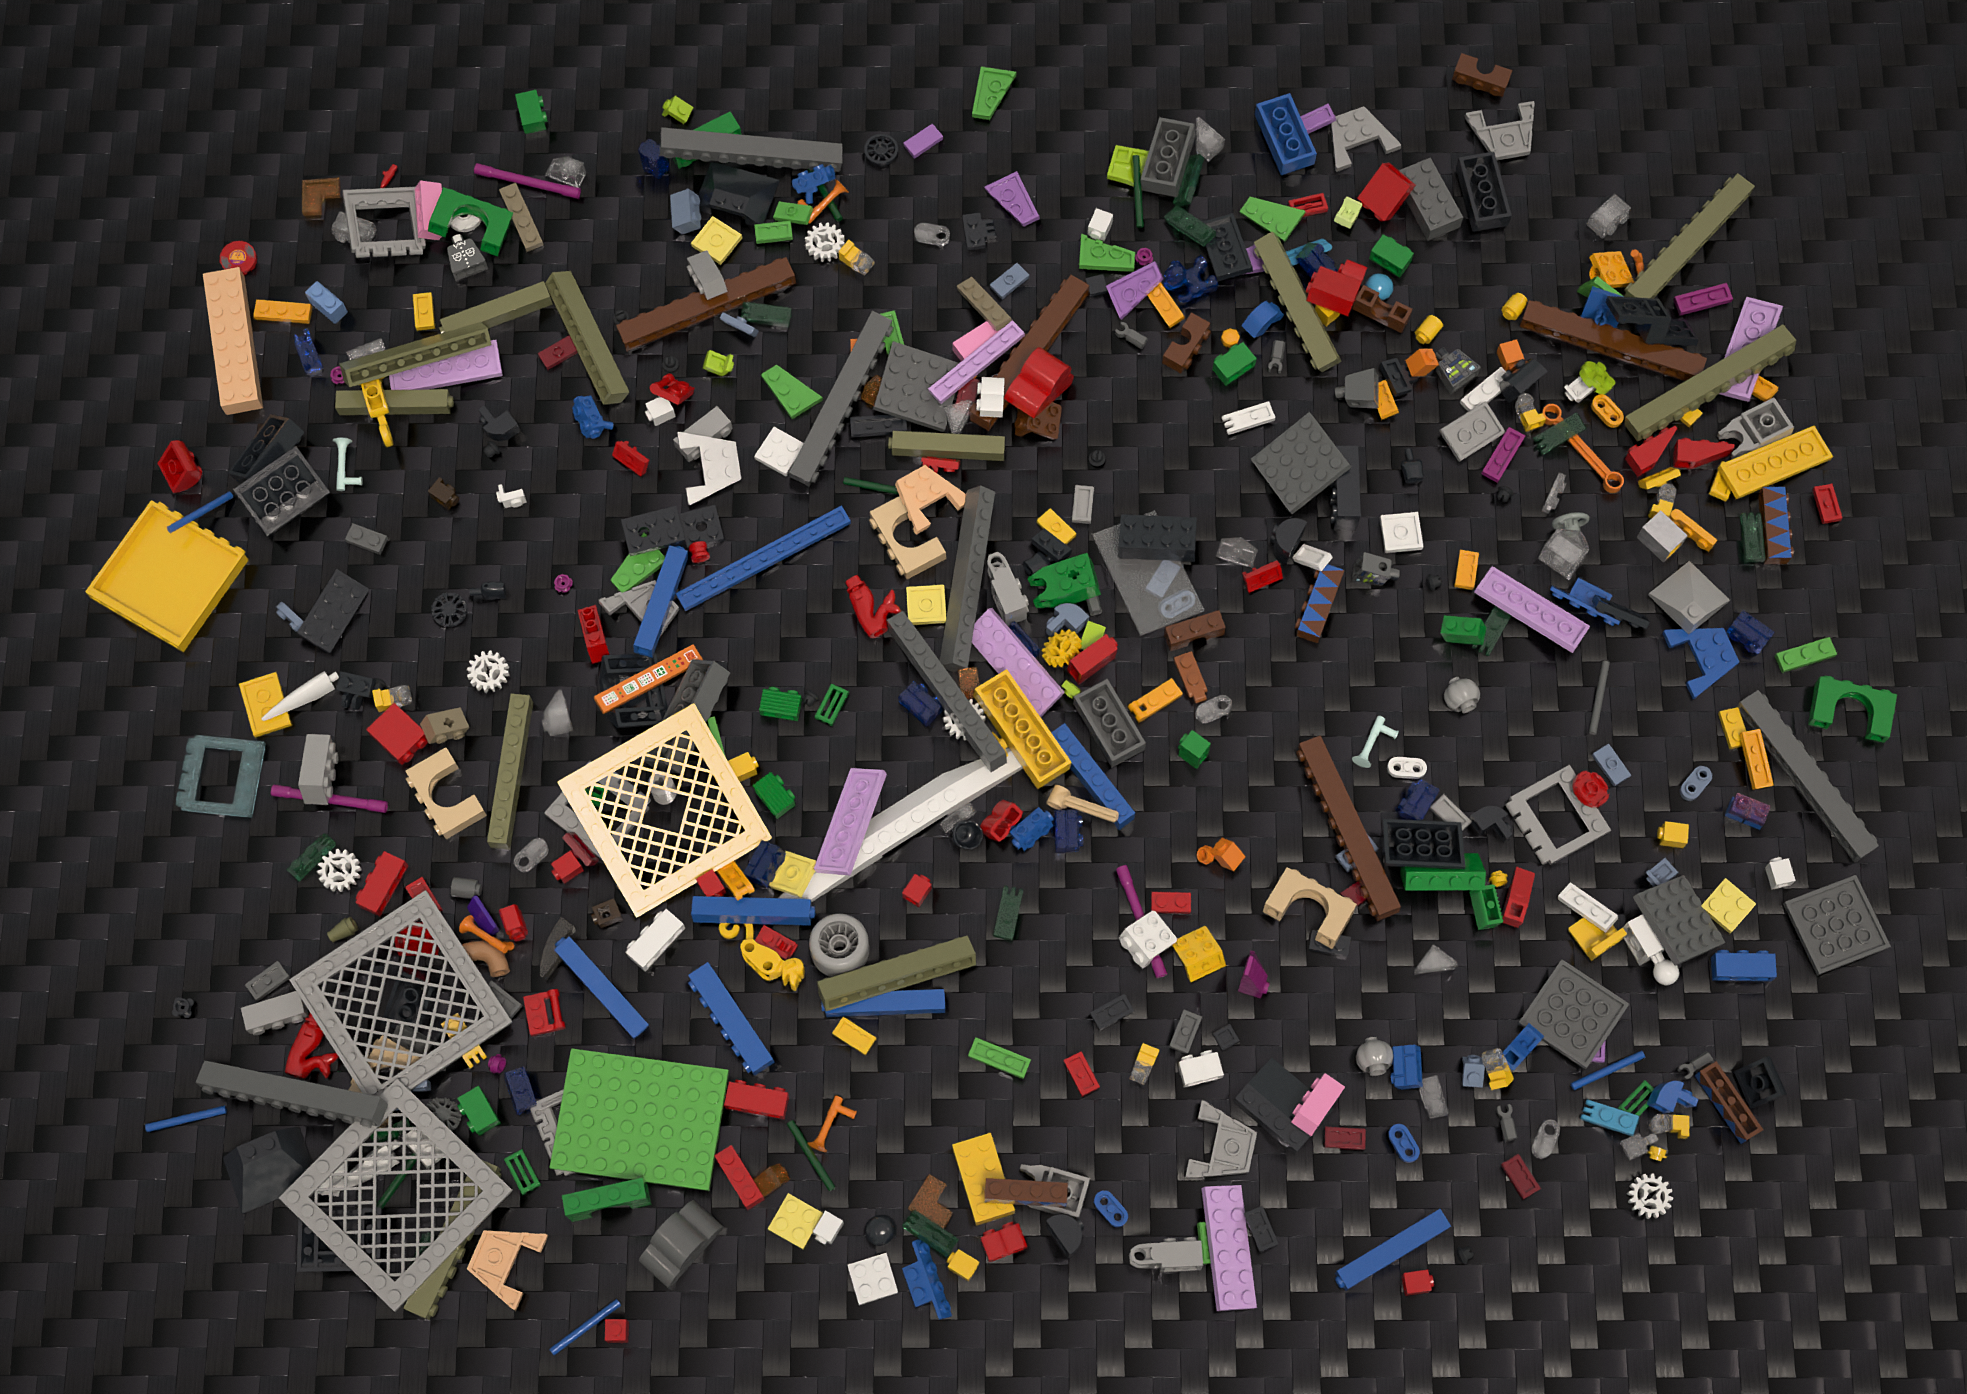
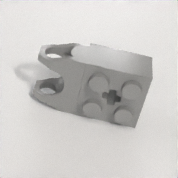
M1772 398L1733 419L1725 428L1718 432L1717 437L1719 440L1735 438L1741 443L1732 452L1731 458L1735 459L1792 435L1794 426L1776 399Z
M999 552L990 554L987 561V572L991 582V595L1002 620L1009 626L1027 619V612H1029L1027 606L1029 603L1026 595L1021 594L1020 589L1022 587L1019 579L1014 578L1009 564ZM994 557H999L1002 563L997 561L991 564V560Z
M1021 1164L1020 1171L1027 1173L1035 1181L1068 1183L1067 1191L1070 1196L1067 1197L1066 1207L1028 1205L1029 1207L1055 1215L1064 1214L1074 1219L1080 1218L1090 1178L1053 1167Z
M1196 1237L1184 1238V1241L1176 1242L1175 1238L1164 1239V1242L1139 1244L1132 1248L1129 1253L1130 1264L1136 1268H1159L1160 1272L1201 1270L1203 1266L1201 1241H1196ZM1141 1252L1144 1254L1145 1259L1139 1261L1135 1258L1134 1254Z

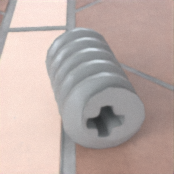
M655 773L652 784L663 786L665 775ZM668 777L666 787L676 790L672 778ZM651 787L650 790L654 800L662 805L671 803L677 794L656 787Z

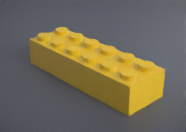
M1007 669L975 688L974 698L1037 789L1070 769L1072 762Z

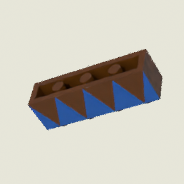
M1762 487L1758 493L1764 564H1787L1794 554L1793 546L1790 545L1792 530L1789 529L1788 523L1790 522V511H1787L1789 495L1786 494L1785 487Z
M1327 564L1322 571L1316 570L1314 579L1317 580L1315 585H1310L1307 594L1310 596L1308 602L1304 601L1301 612H1304L1302 619L1298 618L1295 629H1298L1296 636L1318 643L1344 573L1343 569Z
M1717 1061L1695 1075L1741 1144L1763 1130Z
M986 1178L985 1203L1066 1207L1068 1183Z

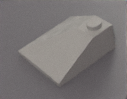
M1690 561L1648 594L1688 634L1693 632L1730 601Z

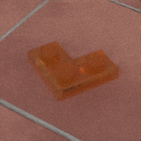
M339 178L302 180V213L304 216L322 215V199L340 198Z
M929 1174L908 1207V1210L943 1231L953 1212L938 1204L937 1200L947 1185Z

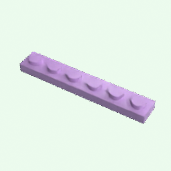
M1012 320L928 388L929 392L942 404L1021 340L1025 333Z

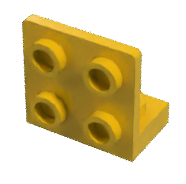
M1584 917L1568 928V931L1591 961L1627 935L1623 928L1617 931L1613 925L1605 933Z
M1206 926L1177 938V941L1172 945L1185 966L1190 982L1226 966L1222 949Z

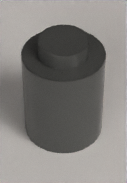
M453 878L451 896L472 899L475 895H481L482 884H479L478 880Z

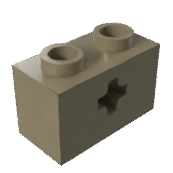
M461 707L428 714L420 723L429 744L435 742L440 744L448 739L458 740L464 737L465 732L469 728Z

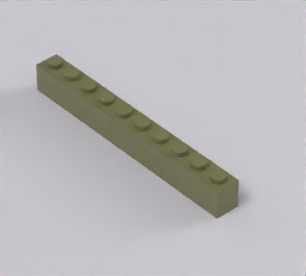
M1738 173L1733 179L1729 177L1723 185L1724 188L1722 190L1719 188L1713 195L1714 199L1712 201L1708 200L1703 205V211L1701 213L1697 212L1692 217V222L1689 225L1686 223L1680 230L1681 234L1679 236L1675 235L1669 242L1670 246L1668 248L1664 247L1659 252V257L1656 260L1652 259L1647 265L1648 269L1645 272L1642 270L1635 278L1637 281L1634 284L1631 282L1625 288L1626 294L1624 297L1654 298L1750 196L1755 186Z
M1784 325L1777 327L1625 417L1626 428L1637 442L1641 439H1647L1656 430L1664 429L1670 422L1681 419L1689 411H1695L1704 402L1712 401L1716 395L1721 392H1727L1733 385L1744 382L1750 375L1758 374L1764 367L1775 364L1779 358L1792 354L1795 350L1796 339Z

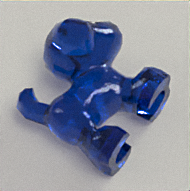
M1202 255L1194 260L1192 268L1185 269L1179 261H1172L1165 271L1164 286L1166 289L1173 290L1184 284L1186 285L1188 294L1178 296L1179 301L1182 303L1189 302L1191 299L1203 295V293L1217 290L1218 282L1214 275L1209 276L1205 282L1201 281L1200 274L1205 272L1207 262Z

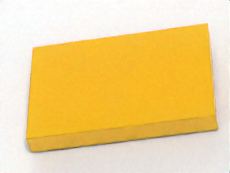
M276 672L239 684L254 737L292 726L288 712L265 721L261 719L284 699Z

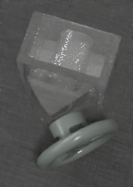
M1576 512L1554 519L1552 527L1556 531L1544 545L1538 557L1539 560L1568 580L1580 567L1589 551L1588 543L1582 532H1580V527L1588 523L1589 516L1585 513Z

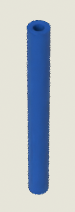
M229 491L167 526L168 532L172 533L227 502L233 498V494Z
M1641 1050L1570 1083L1573 1090H1576L1645 1058V1055Z
M224 1105L145 1124L147 1132L213 1117L227 1113V1108Z
M617 1299L552 1346L550 1348L552 1354L556 1355L621 1306L620 1302Z

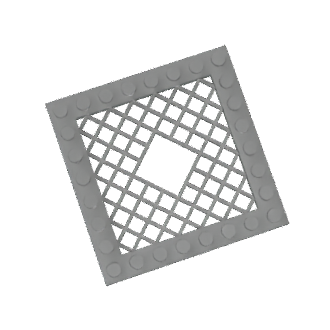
M426 890L289 979L361 1092L378 1097L396 1079L411 1091L513 1023ZM419 919H421V921L423 922V924L415 923V922L418 921ZM413 925L423 927L421 938L410 936ZM408 927L407 935L398 934ZM426 928L434 940L424 939ZM395 937L406 938L404 949L393 947ZM392 938L390 946L381 945ZM409 939L420 941L418 952L407 950ZM423 942L434 944L432 954L421 952ZM437 945L445 957L435 955ZM378 948L389 950L387 960L376 958ZM374 950L373 958L364 956ZM392 950L403 952L401 963L390 961ZM406 953L417 955L415 965L404 964ZM420 956L431 957L428 968L418 966ZM434 958L444 960L442 971L432 969ZM361 959L372 961L370 971L359 970ZM357 961L356 969L348 968L349 965ZM375 961L386 963L384 974L373 972ZM448 962L455 973L446 972ZM389 964L400 966L397 977L387 975ZM403 967L413 968L411 979L401 978ZM417 969L427 971L425 982L415 980ZM344 970L355 972L352 983L342 981ZM340 972L339 980L329 979ZM431 972L441 974L439 985L429 983ZM358 973L369 975L367 985L356 984ZM372 975L383 977L380 988L370 986ZM445 975L455 976L453 987L443 986ZM386 978L424 985L416 1024L377 1017ZM458 978L467 990L456 988ZM327 981L338 983L335 994L325 992ZM341 984L352 986L349 997L339 995ZM428 986L438 988L436 999L425 997ZM355 987L365 988L363 999L353 998ZM369 989L379 991L377 1002L367 1000ZM441 989L452 990L450 1001L439 999ZM455 991L466 993L464 1004L453 1002ZM469 994L477 1006L467 1005ZM325 995L334 997L333 1006H331ZM338 998L348 1000L346 1011L336 1009ZM425 1000L435 1002L433 1012L422 1011ZM352 1001L362 1002L360 1013L350 1012ZM439 1002L449 1004L447 1015L436 1013ZM366 1003L376 1005L374 1016L364 1014ZM452 1005L463 1007L461 1018L450 1016ZM466 1008L477 1009L475 1020L464 1018ZM481 1011L484 1017L478 1020ZM336 1012L345 1014L343 1023ZM421 1014L432 1015L430 1026L419 1025ZM349 1015L359 1016L357 1027L346 1025ZM435 1016L446 1018L444 1029L433 1027ZM363 1017L373 1019L371 1030L360 1028ZM449 1019L460 1021L458 1032L447 1030ZM376 1020L387 1022L385 1033L374 1031ZM463 1021L473 1023L472 1025L461 1031ZM391 1022L401 1024L399 1035L388 1033ZM404 1025L415 1027L413 1038L402 1036ZM418 1028L429 1029L427 1040L416 1039ZM347 1029L356 1030L354 1040ZM432 1030L443 1032L441 1043L430 1041ZM359 1031L370 1033L368 1044L357 1042ZM446 1033L455 1034L454 1037L444 1043ZM373 1034L384 1036L382 1046L371 1045ZM387 1036L398 1038L396 1049L385 1047ZM401 1039L412 1041L409 1052L399 1050ZM415 1042L426 1043L424 1054L413 1053ZM429 1044L439 1046L427 1054ZM357 1045L367 1047L365 1057ZM370 1048L381 1050L378 1060L368 1059ZM384 1050L395 1052L392 1063L382 1061ZM398 1053L409 1055L406 1066L396 1064ZM412 1056L422 1057L410 1065ZM368 1062L377 1063L376 1073ZM381 1064L391 1066L389 1077L379 1076ZM395 1067L404 1068L403 1071L393 1077ZM379 1079H384L388 1081L382 1084Z
M398 1079L379 1096L388 1104L381 1122L382 1124L388 1118V1128H378V1126L373 1125L371 1128L360 1125L359 1122H354L279 1197L394 1312L410 1298L513 1191ZM398 1108L402 1113L393 1112ZM403 1116V1127L392 1128V1117ZM406 1117L417 1127H406ZM417 1130V1141L406 1142V1131ZM388 1131V1142L377 1143V1132ZM392 1131H403V1142H392ZM421 1131L431 1141H421ZM374 1133V1143H364ZM432 1144L431 1155L420 1156V1145ZM392 1145H403L402 1156L391 1157ZM406 1145H417V1156H406ZM435 1145L446 1155H435ZM363 1146H374L373 1157L362 1158ZM377 1146H388V1157H377ZM359 1148V1158H349ZM435 1158H446V1169L435 1170ZM449 1158L460 1169H449ZM406 1159H417V1170L406 1171ZM420 1159H431V1170H420ZM377 1160H388V1171L377 1172ZM391 1160H402V1171H391ZM348 1161H359V1172L348 1173ZM362 1161H373V1172H362ZM344 1163V1173H334ZM449 1172H460V1183L449 1184ZM420 1173H431V1184L420 1185ZM435 1173H446V1184H435ZM464 1173L474 1183H464ZM417 1174L416 1214L376 1215L377 1175ZM362 1175H373V1186L362 1187ZM333 1176H344V1187L333 1188ZM348 1176H359L358 1187H347ZM329 1178V1188H319ZM464 1186H475V1197L464 1198ZM478 1186L483 1190L479 1195ZM435 1187H446V1198L435 1199ZM449 1187H460V1198H449ZM420 1188H431V1199H420ZM347 1190H358V1201L347 1202ZM362 1190H373V1201H362ZM318 1191H329V1202L318 1203ZM333 1191H344V1202H333ZM315 1192V1199L313 1202L309 1197ZM449 1201H460V1212L449 1213ZM464 1201H473L464 1210ZM420 1202H431V1213L420 1214ZM446 1202V1213H434V1203ZM362 1204H373V1215L362 1216ZM333 1205H344L342 1217H332ZM347 1205H358V1216H347ZM318 1206H329V1216ZM434 1216H446L444 1228H434ZM449 1216H458L449 1225ZM406 1217H416V1229H405ZM420 1217H431V1228H420ZM387 1218V1230H376V1219ZM391 1218H402V1229H391ZM358 1219V1231H347V1220ZM362 1219H373L372 1230H361ZM333 1220H343V1230ZM431 1231V1243H420V1232ZM434 1231H444L434 1241ZM402 1232V1244H390L391 1233ZM405 1232H416V1243L405 1244ZM372 1233V1245H361V1234ZM376 1233H387V1244L376 1245ZM347 1234H358V1245ZM416 1246V1258H405V1247ZM420 1246H429L420 1255ZM387 1247V1259H376V1248ZM390 1247H401V1258L390 1259ZM361 1248H372V1259ZM405 1261H414L405 1271ZM376 1262H387V1273ZM390 1262H401V1273H390ZM400 1276L396 1281H394V1280L391 1278V1277Z

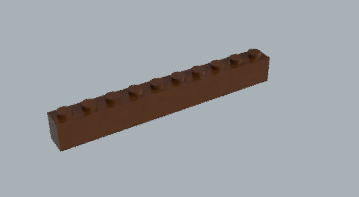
M778 258L768 265L758 266L753 271L743 272L738 277L724 280L728 292L707 300L704 293L693 292L688 297L676 299L665 306H658L653 311L641 313L633 319L623 320L616 326L626 351L795 284V275L787 258Z
M1070 275L1067 280H1063L1060 290L1052 295L1050 304L1042 309L1039 319L1033 321L1028 334L1025 333V336L1020 340V345L1017 348H1013L1009 360L1004 361L998 375L992 377L1004 378V396L1011 383L1020 374L1023 365L1031 353L1038 347L1048 351L1089 295L1090 285L1073 275ZM1003 396V411L1005 410V408H1006V407L1008 406V404H1009V402L1004 399V396ZM975 402L969 410L970 420L988 431L999 418L980 416V411L977 410V403Z
M1529 300L1520 324L1521 328L1683 381H1687L1702 372L1707 358L1702 357L1698 353H1690L1680 347L1674 348L1665 344H1647L1641 336L1632 334L1627 330H1619L1609 324L1600 325L1598 323L1597 325L1591 318H1582L1575 313H1567L1557 307L1543 305L1539 301Z
M1321 735L1299 743L1298 759L1300 762H1304L1306 767L1304 768L1305 774L1308 779L1311 778L1313 791L1321 799V808L1329 816L1328 823L1332 830L1335 829L1337 843L1340 847L1343 846L1346 852L1344 853L1345 860L1348 864L1352 865L1353 877L1355 881H1359L1361 885L1360 892L1363 898H1367L1370 904L1368 905L1370 914L1379 921L1399 913L1401 908L1399 901Z

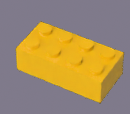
M991 1133L952 1144L976 1226L1015 1214L1013 1204L985 1203L986 1178L1005 1179Z

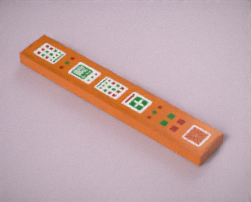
M691 645L594 696V700L602 713L605 714L687 671L692 659H703L695 646Z

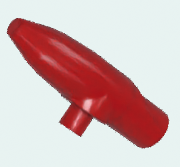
M392 164L388 171H383L384 178L380 188H384L394 176L398 168L395 164Z

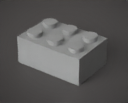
M307 734L298 783L305 804L328 805L329 797L332 798L333 786H331V783L335 781L336 777L334 765L338 763V752H335V743L332 742L330 735Z

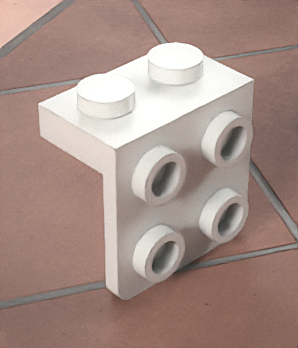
M1151 911L1125 928L1119 940L1121 945L1133 956V960L1143 969L1150 964L1155 956L1172 946L1177 941V938L1155 911Z

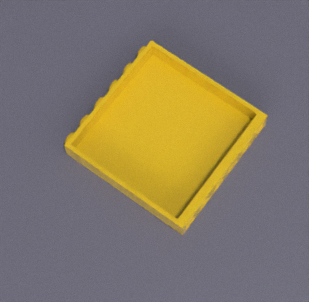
M151 500L85 592L91 599L184 652L246 565L248 558L245 556L246 552L238 546L235 548L230 546L226 539L222 537L216 538L213 532L206 528L202 530L194 521L169 533L167 526L184 516L175 510L174 512L169 511L168 507L161 502L157 504Z

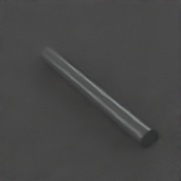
M1602 661L1589 728V733L1593 735L1597 734L1610 664L1608 661Z

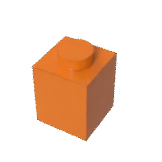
M1513 340L1499 344L1497 355L1502 368L1505 371H1514L1516 369L1514 365L1524 359L1518 341Z
M1419 349L1405 360L1412 376H1426L1439 365L1433 349Z
M1221 838L1210 851L1222 867L1232 871L1246 857L1234 842L1225 838Z

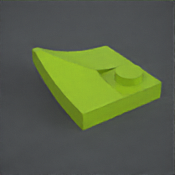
M1116 145L1107 173V179L1134 187L1132 156H1140V172L1142 176L1149 151Z

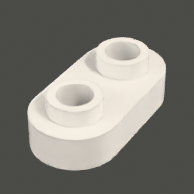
M1394 757L1389 761L1387 770L1391 776L1396 778L1420 779L1425 775L1427 765L1419 758ZM1399 766L1400 770L1396 771L1393 767ZM1417 767L1419 772H1414L1413 768Z

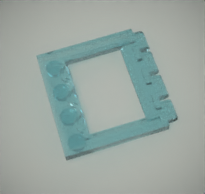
M196 735L195 739L189 738L186 752L192 753V755H185L182 768L188 774H181L179 789L185 790V792H178L175 805L182 807L183 811L252 818L265 742ZM205 747L243 751L233 804L195 801Z

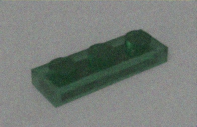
M1201 154L1189 156L1178 196L1173 201V204L1177 207L1189 205L1192 202L1204 161V156Z
M1178 205L1164 216L1167 223L1203 247L1216 236L1214 229Z

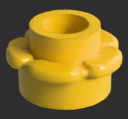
M1502 871L1493 872L1489 882L1496 887L1505 885L1508 882V875L1502 873Z
M1651 1145L1649 1151H1647L1650 1154L1649 1158L1662 1161V1158H1667L1665 1156L1667 1150Z

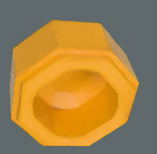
M1229 328L1223 331L1221 341L1224 346L1231 348L1233 345L1238 344L1240 336L1237 330Z

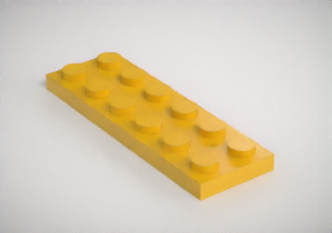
M1812 426L1720 464L1718 469L1735 498L1738 499L1760 490L1762 487H1767L1829 461L1833 455L1815 426Z

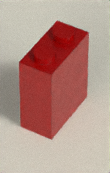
M1389 162L1383 163L1357 199L1361 201L1364 208L1372 210L1377 219L1387 221L1391 220L1416 185Z
M1320 266L1318 272L1313 273L1311 281L1307 286L1306 293H1308L1306 301L1348 316L1362 281Z
M1105 634L1069 661L1067 671L1078 685L1115 659L1118 650L1117 642L1113 637L1109 638Z
M395 703L366 729L370 736L401 765L409 762L413 758L414 753L418 749L425 747L428 743L423 729Z

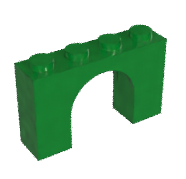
M443 187L430 218L428 232L446 237L451 222L456 217L464 214L476 216L486 226L480 250L498 256L510 227L513 212Z
M1821 676L1816 681L1808 725L1828 729L1833 722L1836 702L1842 698H1853L1861 702L1868 712L1865 738L1885 743L1890 738L1897 694H1893L1885 689H1872L1869 685H1855L1848 680H1834L1831 676Z
M1464 853L1465 869L1399 866L1405 890H1485L1486 871L1478 853Z
M643 1178L562 1195L565 1216L572 1222L592 1218V1212L608 1207L628 1205L634 1209L652 1205L649 1187Z

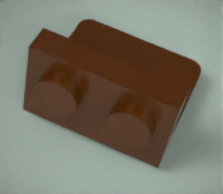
M1052 402L1035 418L1017 408L1015 435L1021 437L1029 432H1033L1053 440L1057 439L1061 406Z

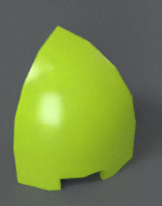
M1088 621L1081 639L1082 642L1080 643L1082 648L1079 650H1085L1100 639L1106 627Z

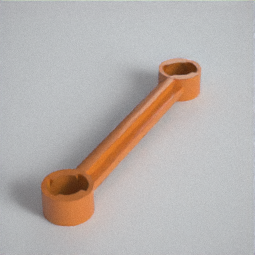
M1556 404L1546 405L1542 411L1546 418L1544 423L1554 425L1604 480L1603 487L1607 492H1618L1624 483L1623 476L1618 472H1611L1563 420L1559 406ZM1545 412L1556 413L1558 417L1556 419H1549ZM1607 479L1618 480L1620 485L1612 487L1608 484Z

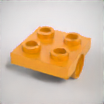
M1621 251L1593 253L1589 257L1593 265L1589 272L1590 279L1598 276L1612 288L1627 287L1631 282L1634 284Z

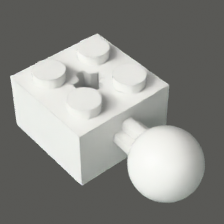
M1642 914L1627 922L1623 927L1627 933L1624 940L1638 964L1642 965L1652 959L1655 965L1653 975L1656 981L1662 985L1673 984L1679 977L1678 966H1674L1671 960H1665L1662 955L1665 949L1644 915Z

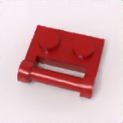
M670 373L663 376L659 382H654L650 385V391L653 394L677 405L693 395L695 389L689 386L687 382L676 380Z
M552 989L547 992L523 997L531 1036L566 1028L565 1022L562 1021L558 996H560L559 989ZM546 999L551 1001L555 1022L550 1025L545 1003Z

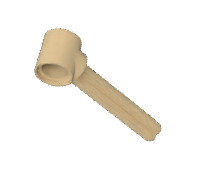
M1054 785L1046 802L1057 810L1070 807L1111 822H1116L1119 813L1115 810L1071 796L1070 791L1060 785Z

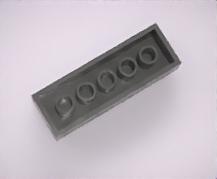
M692 659L662 721L694 703L706 723L711 716V711L718 701L723 687L728 681L730 672L715 661ZM687 730L680 733L683 735L690 736ZM676 736L663 744L674 746ZM679 736L677 747L687 750L690 739ZM692 741V745H691L690 751H693V750H694L695 744H694L693 741ZM659 746L647 752V754L657 756ZM662 746L660 757L670 760L673 749ZM676 750L673 761L684 763L686 752ZM645 756L644 762L654 767L656 759ZM659 760L656 770L667 772L669 762ZM672 763L670 773L681 774L682 766Z

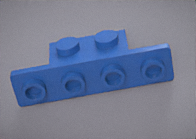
M1579 577L1570 594L1553 585L1550 588L1553 591V596L1559 599L1565 597L1570 600L1569 604L1580 608V606L1586 608L1588 614L1594 617L1600 615L1604 617V622L1612 626L1614 624L1619 625V620L1608 613L1602 614L1598 612L1592 602L1595 595L1610 600L1612 594Z
M925 1239L912 1241L918 1261L902 1268L915 1307H920L932 1301L938 1318H949L952 1316L951 1307L946 1300L943 1284L940 1282L937 1274V1267L931 1258L930 1247Z

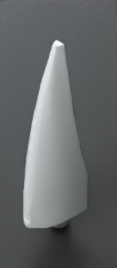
M325 671L286 696L261 719L263 721L328 694L335 689L332 682L339 679L338 674L334 672L327 676Z
M392 1145L391 1157H396L393 1150L401 1145ZM388 1146L377 1147V1157H388ZM371 1151L366 1157H373V1151ZM377 1160V1172L387 1171L388 1160ZM391 1160V1168L399 1164V1160ZM362 1161V1172H373V1161ZM359 1164L355 1166L349 1173L359 1172ZM362 1175V1183L372 1179L373 1175ZM348 1176L347 1187L359 1184V1176ZM344 1177L334 1183L333 1188L344 1187ZM323 1191L321 1195H327L329 1191Z

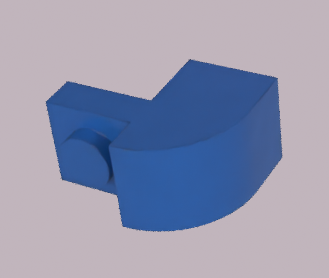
M1264 301L1250 313L1242 327L1253 338L1263 335L1272 323L1281 320L1284 314L1277 305Z
M1528 1023L1498 1058L1506 1065H1509V1068L1514 1071L1543 1039L1544 1035Z
M1671 1081L1657 1085L1653 1089L1647 1105L1662 1113H1670L1674 1111L1676 1103L1686 1108L1695 1107L1699 1099L1692 1096V1092L1682 1089L1683 1082Z

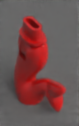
M858 575L853 576L845 583L848 587L847 592L849 593L855 614L870 638H877L888 630L887 614H898L901 612L899 606L894 604V590L892 589L888 593L874 616V598L871 590L864 581L860 580Z
M310 1013L309 1017L305 1018L306 1022L301 1026L291 1047L285 1074L305 1080L313 1069L319 1068L323 1076L328 1078L331 1070L330 1064L339 1057L337 1053L305 1059L317 1048L324 1034Z

